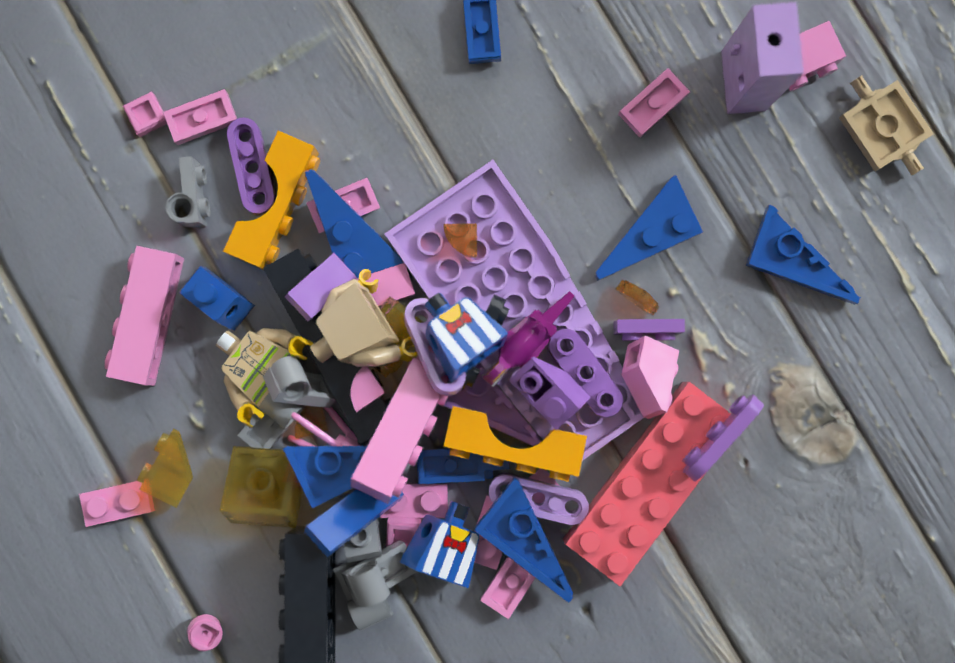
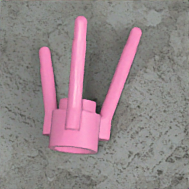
M324 407V409L346 437L339 434L336 439H333L298 413L293 412L291 414L295 421L330 446H361L357 443L358 439L354 432L351 431L332 407ZM292 435L287 437L288 441L298 446H315Z

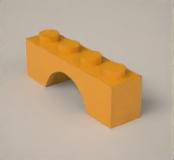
M279 130L277 131L264 160L272 168L277 179L278 191L275 202L268 212L257 219L236 221L223 252L264 270L265 266L277 260L280 248L277 245L282 235L286 236L289 233L293 224L292 212L296 205L300 206L307 192V188L304 187L307 181L305 171L313 169L316 172L319 167L320 158H318L319 153L315 146Z
M453 406L444 447L450 448L449 455L469 459L470 453L484 456L483 463L502 467L504 460L517 463L516 470L536 474L537 468L550 470V478L569 482L570 475L579 477L587 436L551 429L547 436L533 447L526 449L512 448L503 444L494 436L489 427L486 413Z

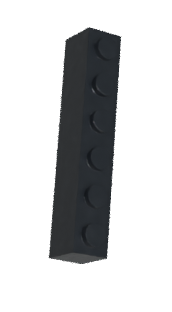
M296 249L265 266L263 269L299 335L316 343L324 337L316 323L317 318L322 314V310L310 321H307L285 298L290 290L318 267L310 253L304 255L302 251ZM306 345L359 443L362 444L370 440L392 399L389 397L385 400L382 395L359 412H356L351 401V386L355 375L362 367H355L352 364L341 362L336 358L335 354L322 363L314 356L311 346ZM371 369V372L373 373L379 384L383 386V383L375 369Z

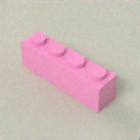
M136 246L135 253L130 255L127 265L128 272H130L128 283L122 288L120 294V304H122L120 318H116L112 329V335L115 337L112 350L108 351L105 358L106 377L155 386L184 262L183 257L174 253Z
M413 357L351 479V487L389 504L393 495L398 498L401 495L408 478L402 475L408 464L415 466L423 447L418 446V443L423 434L430 435L437 421V417L432 415L437 404L444 407L449 397L437 393L432 388L420 360ZM447 375L441 377V380L447 384L449 378Z

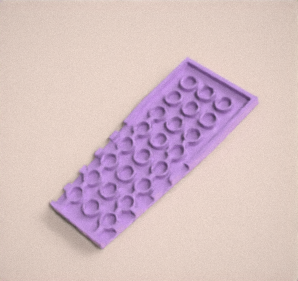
M494 160L485 164L385 233V236L429 299L441 293L452 306L464 297H468L485 312L494 294L506 299L504 306L510 310L502 327L507 332L534 310H539L543 314L569 291L574 295V298L553 324L557 327V331L571 329L580 335L623 396V404L620 411L611 417L596 415L585 403L558 428V430L587 436L582 461L644 418L621 375L623 367L619 362L618 356L607 342L601 327L593 318L586 306L587 303L572 282L569 272L552 243ZM563 339L560 342V348L564 352H569L572 349L571 341ZM548 343L538 356V359L561 369L551 356ZM500 349L480 362L485 370L498 359ZM587 366L582 367L580 370L581 377L589 379L592 376V370ZM520 368L511 369L497 382V385L538 435L544 439L550 430L554 428L509 381L520 370ZM605 393L601 396L600 402L603 406L608 407L612 403V398L609 394Z

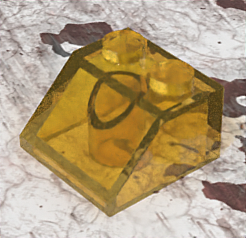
M233 446L219 511L230 523L296 528L302 497L301 485L284 450Z

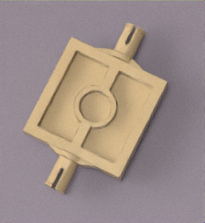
M863 75L853 80L850 85H852L861 100L857 102L854 108L840 116L839 119L873 170L877 171L888 163L902 160L911 176L922 170L924 166L921 165L913 151L917 149L921 142L934 135V133L900 82L896 80L883 89L872 91Z

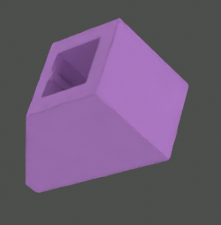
M532 357L509 379L555 430L561 427L590 399V396L567 372L536 357Z

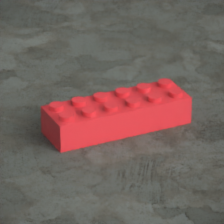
M682 382L672 394V403L667 412L653 419L590 502L589 512L581 523L573 525L563 538L564 543L609 579L621 586L703 478L702 476L697 481H693L683 472L686 466L683 463V459L696 446L700 449L709 439L706 437V434L710 428L718 421L724 423L731 413L691 382Z

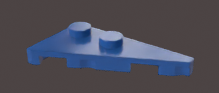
M313 169L305 171L332 253H335L357 278H359V274L363 269H369L371 273L403 263L398 253Z
M676 175L670 178L595 272L597 281L703 232Z
M768 205L763 214L746 266L853 305L858 304L861 297L855 293L854 288L845 279L842 280L828 266L830 263L811 244L804 241L802 234L795 227L791 228L782 219L774 206Z
M287 446L283 450L311 508H314L353 488L351 487L352 476L368 446Z
M514 476L474 527V531L570 603L573 599V591L519 479Z

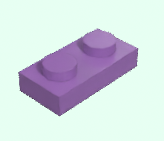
M617 319L613 322V335H622V341H636L642 338V335H655V340L668 341L675 340V334L685 332V319Z

